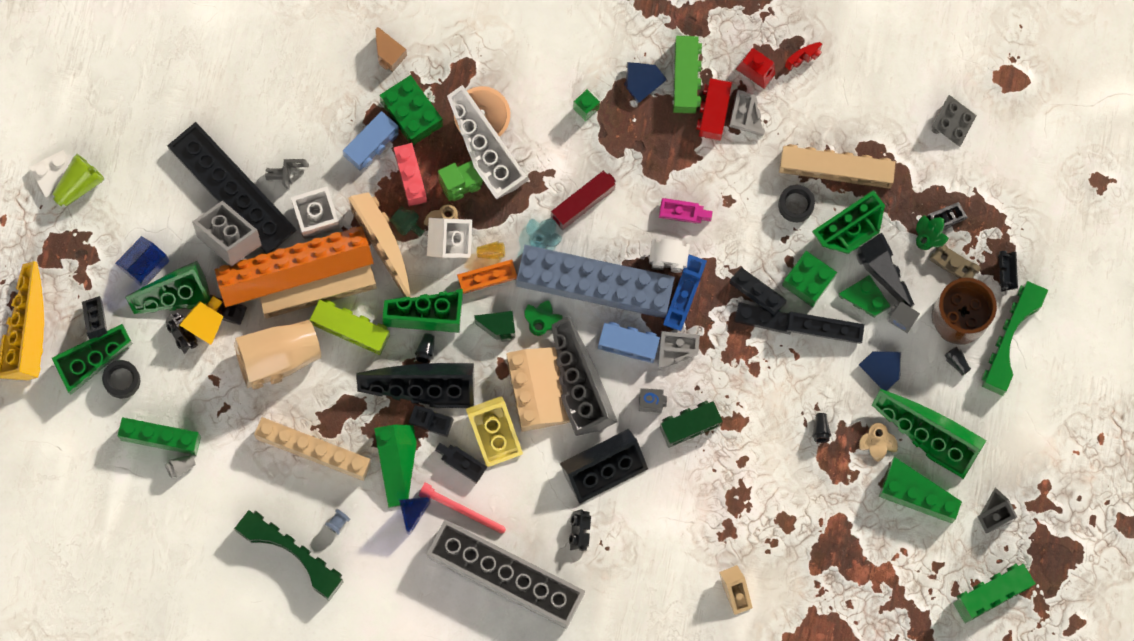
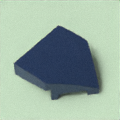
M627 62L624 86H626V89L637 103L641 102L667 80L656 65Z
M872 351L859 366L881 389L888 391L900 379L901 352Z

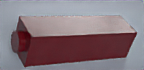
M603 170L551 211V218L563 231L613 192L616 180L610 173L607 174Z

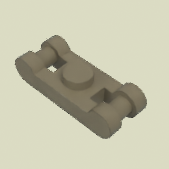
M945 244L942 247H936L935 253H932L929 257L931 262L957 278H974V275L978 274L981 269L979 265L960 256ZM943 254L947 256L946 261L941 259V256ZM964 267L969 270L967 273L962 272Z

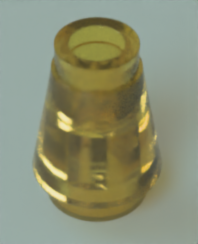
M499 241L477 247V257L500 260L505 257L504 242L499 243Z

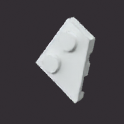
M64 150L29 167L47 200L50 199L52 192L70 164Z

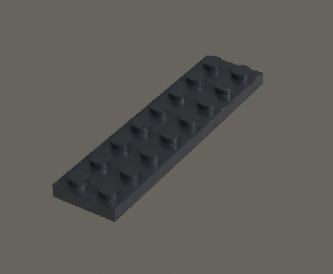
M197 122L193 123L167 145L168 149L219 203L221 201L225 202L258 230L261 241L260 247L266 254L274 251L297 231L291 222Z

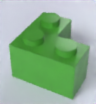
M472 161L457 167L456 163H453L438 170L439 184L448 201H457L465 193L476 192L483 185V179L475 170Z

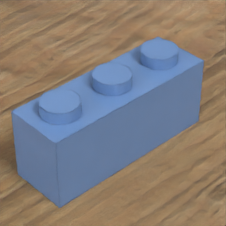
M381 111L344 148L343 156L359 171L367 168L372 163V158L376 154L380 155L385 150V145L397 138L399 135L398 125Z
M614 322L604 323L598 349L654 363L660 340L657 334L653 332H638V329L633 327H627L626 329L619 327L620 325Z

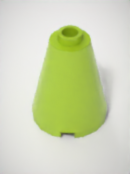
M76 154L52 193L55 196L53 200L60 206L63 204L68 206L102 183L104 177L95 167L87 163V160Z

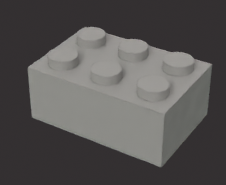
M223 201L192 221L196 236L231 267L261 246L258 230Z

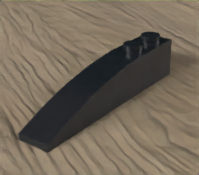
M474 363L411 364L356 373L357 392L381 397L386 395L399 401L404 399L418 405L419 403L428 404L432 408H470L474 406Z

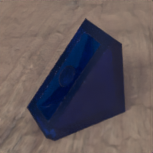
M428 497L399 500L408 535H411L430 505L431 501Z

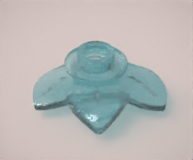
M535 219L529 220L526 232L530 236L529 244L531 246L545 248L546 246L554 247L562 240V237L555 233L556 223L553 219H546L541 223Z

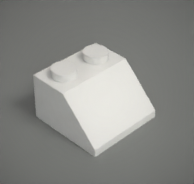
M429 218L427 256L470 258L472 220Z

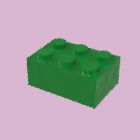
M411 75L379 95L380 103L412 145L417 144L443 127L442 117Z

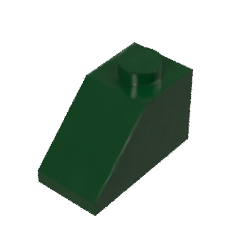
M513 311L474 315L475 324L494 339L507 342L515 338Z

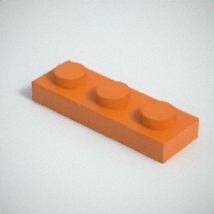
M511 259L457 274L460 288L463 289V294L515 280L517 279V274Z

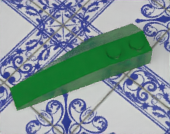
M883 389L879 390L872 403V406L889 422L892 421L902 434L905 433L912 440L916 447H920L930 460L962 479L965 478L987 441L940 413Z

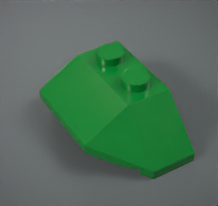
M873 190L814 229L812 233L822 247L850 254L880 233L885 204Z

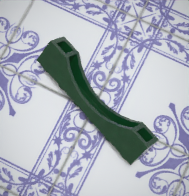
M248 510L234 528L235 531L250 543L272 544L292 553L306 568L313 589L330 601L344 583L341 578L342 574L334 568L329 570L325 567L327 564L319 557L313 558L309 555L311 551L303 545L298 547L294 544L296 540L288 534L284 536L278 532L280 528L272 522L267 524L263 521L264 516L259 512L254 511L253 513Z

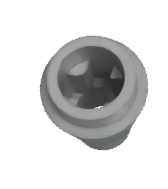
M189 455L171 459L165 464V467L171 478H177L195 466L196 463L193 456Z

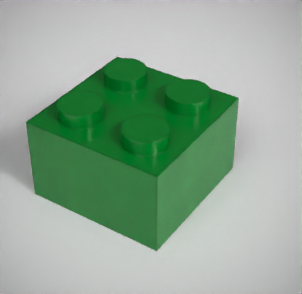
M805 251L785 278L782 286L813 308L835 279L837 272L808 251Z

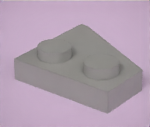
M737 90L729 127L759 136L765 134L760 120L761 114L757 107L756 95Z
M662 331L658 369H663L697 356L700 335Z

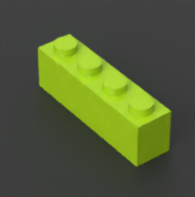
M319 300L310 318L313 326L378 355H381L390 337V332L385 325L380 323L375 325L370 322V319L362 315L357 317L347 308L339 309L329 300H325V302Z

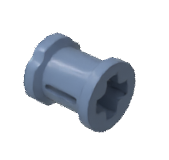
M336 509L335 515L325 525L339 535L340 529L351 519L342 511Z

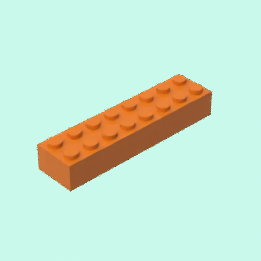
M360 226L352 227L343 232H335L326 237L314 238L312 241L297 243L285 249H277L268 254H260L251 259H243L232 267L230 265H222L214 270L224 305L229 307L374 264L363 227Z

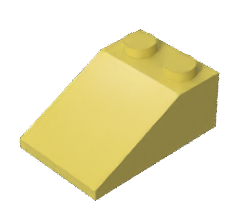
M502 396L466 409L487 467L523 455Z

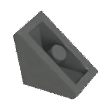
M996 487L978 516L986 534L1012 523L1018 518L1009 499Z

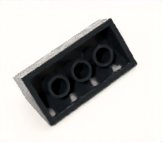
M629 429L560 463L565 478L579 504L648 470L639 443Z

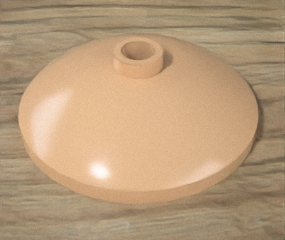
M478 86L467 90L479 109L484 110V116L500 137L510 122V108L505 97L499 91L487 86ZM454 116V121H455L456 127H457V129L459 130V132L461 133V131H460V129H459V125H458V123H457V120H456V118H455V116Z

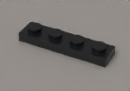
M790 311L786 331L861 344L865 324Z

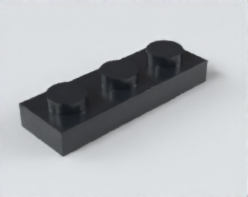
M742 267L729 281L732 286L774 316L786 304L787 299Z
M98 296L83 301V314L89 340L108 334L101 297Z
M738 303L734 322L791 334V332L786 331L789 313L779 311L774 316L762 307Z

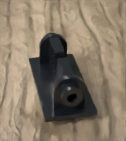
M999 251V286H1001V292L1018 289L1017 252L1007 253V251Z
M171 313L166 320L167 330L173 334L177 347L186 354L189 347L194 349L198 346V340L194 334L189 331L185 332V328L179 325L184 316L180 315V313L174 315Z
M580 509L574 511L570 519L572 530L569 536L570 550L579 549V551H587L590 534L583 533V530H590L591 516L590 512Z

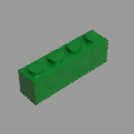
M124 417L121 419L117 435L121 441L197 456L201 439L199 432Z

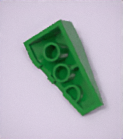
M388 425L374 428L388 508L408 505L417 446L414 426Z

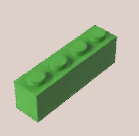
M676 36L673 113H696L697 107H700L701 96H697V90L701 89V78H698V72H701V61H698V54L702 53V43H698V36Z

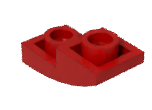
M816 42L801 48L786 60L785 67L791 71L794 67L798 68L804 60L807 63L812 59L816 60L822 53L821 48L823 44Z

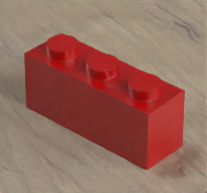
M710 78L709 84H705L703 95H706V101H702L700 112L703 113L702 119H698L696 130H700L699 137L721 141L732 82Z

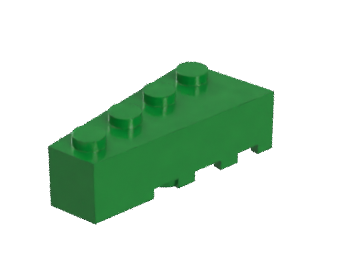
M463 289L448 293L447 291L439 292V294L434 295L424 294L413 298L403 297L384 300L383 325L393 328L460 333Z
M123 324L108 330V334L87 340L52 357L53 363L70 395L133 344Z
M896 457L890 462L879 497L949 523H953L956 520L962 503L961 500Z

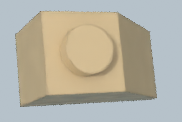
M736 565L719 572L724 591L734 615L752 609L746 580L739 567Z

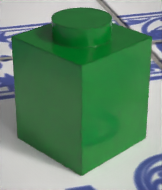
M588 89L573 101V109L585 121L594 115L600 107V101Z

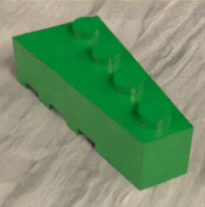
M1016 563L1007 568V573L1003 575L998 573L990 578V582L986 584L981 582L973 587V591L969 593L965 591L956 596L958 600L953 604L964 623H968L1033 587L1036 583L1024 564L1018 566Z

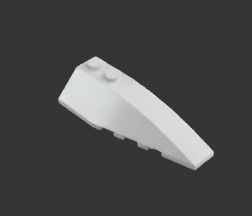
M460 86L447 95L474 168L494 197L498 199L526 183L529 178L464 86Z

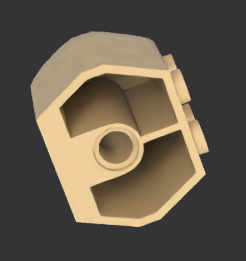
M309 320L257 331L237 337L234 342L246 387H252V390L264 387L263 384L271 382V384L282 382L283 378L321 358L317 335Z

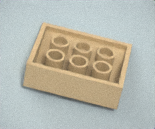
M555 347L524 349L506 353L521 432L570 423L561 397L563 393L562 386L559 383L560 372L557 366L556 359L558 357Z

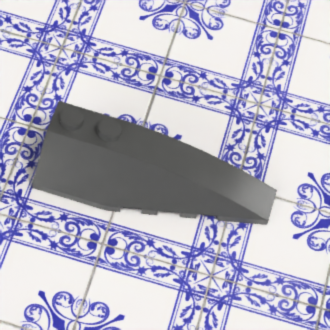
M567 316L552 324L554 346L558 357L556 361L560 372L559 383L562 386L563 393L561 395L562 402L575 435L579 436L601 431L615 424L618 421L604 386L570 317Z

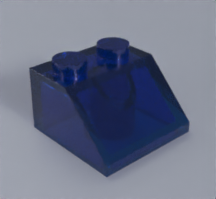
M141 236L115 264L138 285L144 287L169 263V259L154 243Z

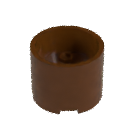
M967 277L956 279L944 288L932 309V323L944 340L957 345L969 344L980 338L994 320L997 311L996 298L992 290L980 280Z

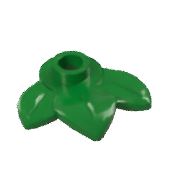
M924 215L919 219L916 226L918 233L916 245L921 250H929L932 247L939 248L948 241L949 238L942 233L944 228L943 218H934L929 221ZM926 237V243H922L923 239Z
M549 300L541 303L537 308L528 304L525 309V318L529 322V330L535 336L544 335L547 330H552V324L563 319L562 315L553 314L552 305ZM540 324L542 329L537 330L535 325Z

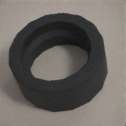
M797 184L791 185L784 189L780 195L778 203L779 212L790 222H803L812 214L815 198L807 187ZM794 193L803 195L808 202L807 209L801 214L790 212L785 204L789 195Z
M125 360L110 363L104 369L102 375V382L107 392L113 397L120 399L134 395L139 389L141 382L140 374L136 367ZM117 369H127L132 374V384L125 390H116L110 384L111 374Z

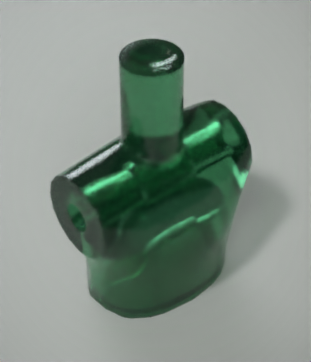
M400 206L389 220L396 227L397 231L404 236L410 230L419 237L425 232L416 225L419 215L412 210L405 209L403 206Z

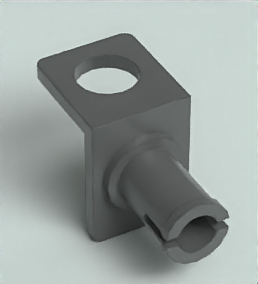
M284 159L282 168H266V172H268L265 173L266 180H282L284 187L290 189L291 168L309 167V163L305 159Z

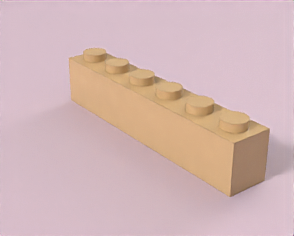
M789 144L782 148L779 173L891 189L896 162L891 161L889 158L874 159L869 155H862L860 157L854 156V154L849 152L839 154L833 150L818 151L813 147H806L804 149Z
M371 265L259 298L265 319L315 306L319 300L324 302L325 300L333 301L374 290L377 287Z
M261 417L254 434L255 438L259 441L362 481L365 480L371 466V460L367 457Z

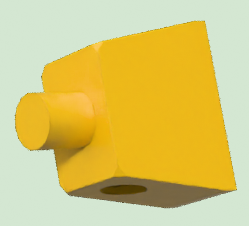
M214 296L207 305L199 301L179 325L211 345L223 319V316L217 312L222 301Z

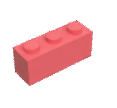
M412 143L394 147V155L408 206L426 203V192Z

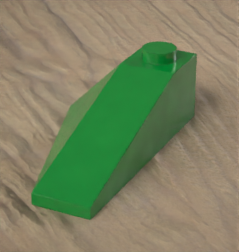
M198 261L183 266L125 297L134 314L151 313L159 310L193 309L199 301L207 304L211 300L207 280Z

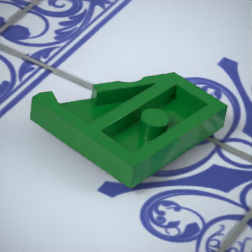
M870 275L838 295L841 299L844 298L851 302L858 309H863L872 317H876L890 308V304Z

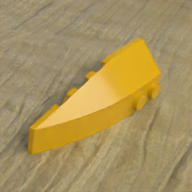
M36 261L22 264L16 289L19 291L12 300L11 306L14 307L12 316L8 317L6 322L9 327L7 334L3 335L1 339L0 379L31 380L39 377L41 355L43 353L44 305L41 279Z

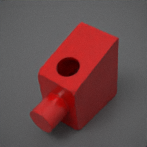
M754 48L745 55L736 67L737 71L763 89L766 88L775 76L774 62Z

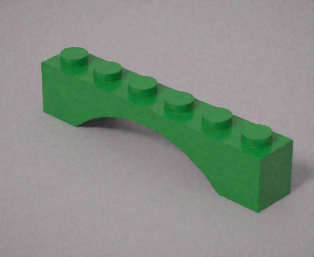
M1029 281L1024 286L1020 285L1016 296H1019L1017 303L1013 302L1009 311L1012 313L1010 320L1006 319L1002 327L1005 332L1003 336L998 337L995 344L998 349L996 353L992 352L989 358L990 368L989 370L985 369L981 380L984 381L983 388L1002 396L1007 392L1014 375L1010 363V344L1013 334L1023 320L1039 311L1048 293V289Z

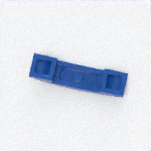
M689 254L687 268L683 269L666 315L664 326L682 331L707 260Z

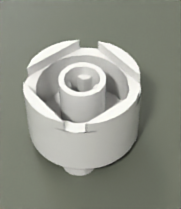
M653 239L649 264L652 265L654 270H663L664 267L671 268V272L682 273V270L687 268L690 245L686 243V246H682V241L661 239L660 242H656V239Z

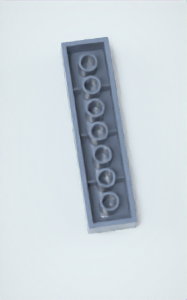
M525 245L516 287L666 318L675 277Z

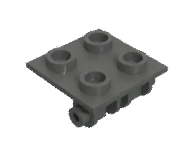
M948 95L935 122L931 126V131L935 134L942 133L961 147L977 115L951 95Z

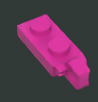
M662 198L659 218L696 224L701 223V220L711 221L713 211L703 210L704 206L699 205V203Z

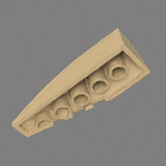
M369 192L350 196L348 201L351 212L359 225L363 227L364 233L403 296L411 298L404 261L397 241L388 224L390 222L385 212L381 213L378 208L380 204L375 196L371 197Z

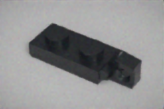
M439 443L435 451L442 455L441 460L476 484L487 469L486 465L457 446L450 444L449 447H446Z

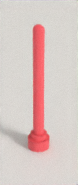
M426 482L420 490L418 496L423 499L427 498L430 500L431 498L501 534L506 531L504 526L435 492L432 485Z

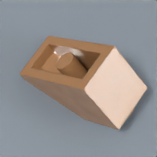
M377 27L375 31L378 63L385 70L389 69L393 72L407 57V49Z

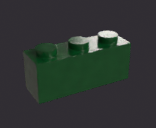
M704 401L697 405L698 408L693 410L688 408L681 411L679 416L674 418L673 416H668L662 420L659 428L668 448L722 426L723 421L714 401L710 403Z

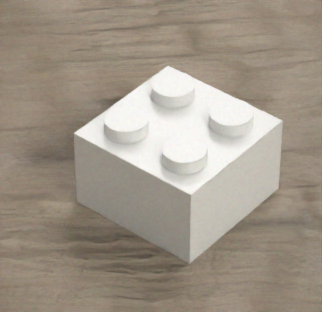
M328 187L291 197L303 239L340 228Z

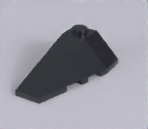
M880 233L859 247L856 254L857 260L860 265H864L865 269L897 301L913 308L914 302L905 282L899 279L901 278L900 269L892 262V250L883 233Z

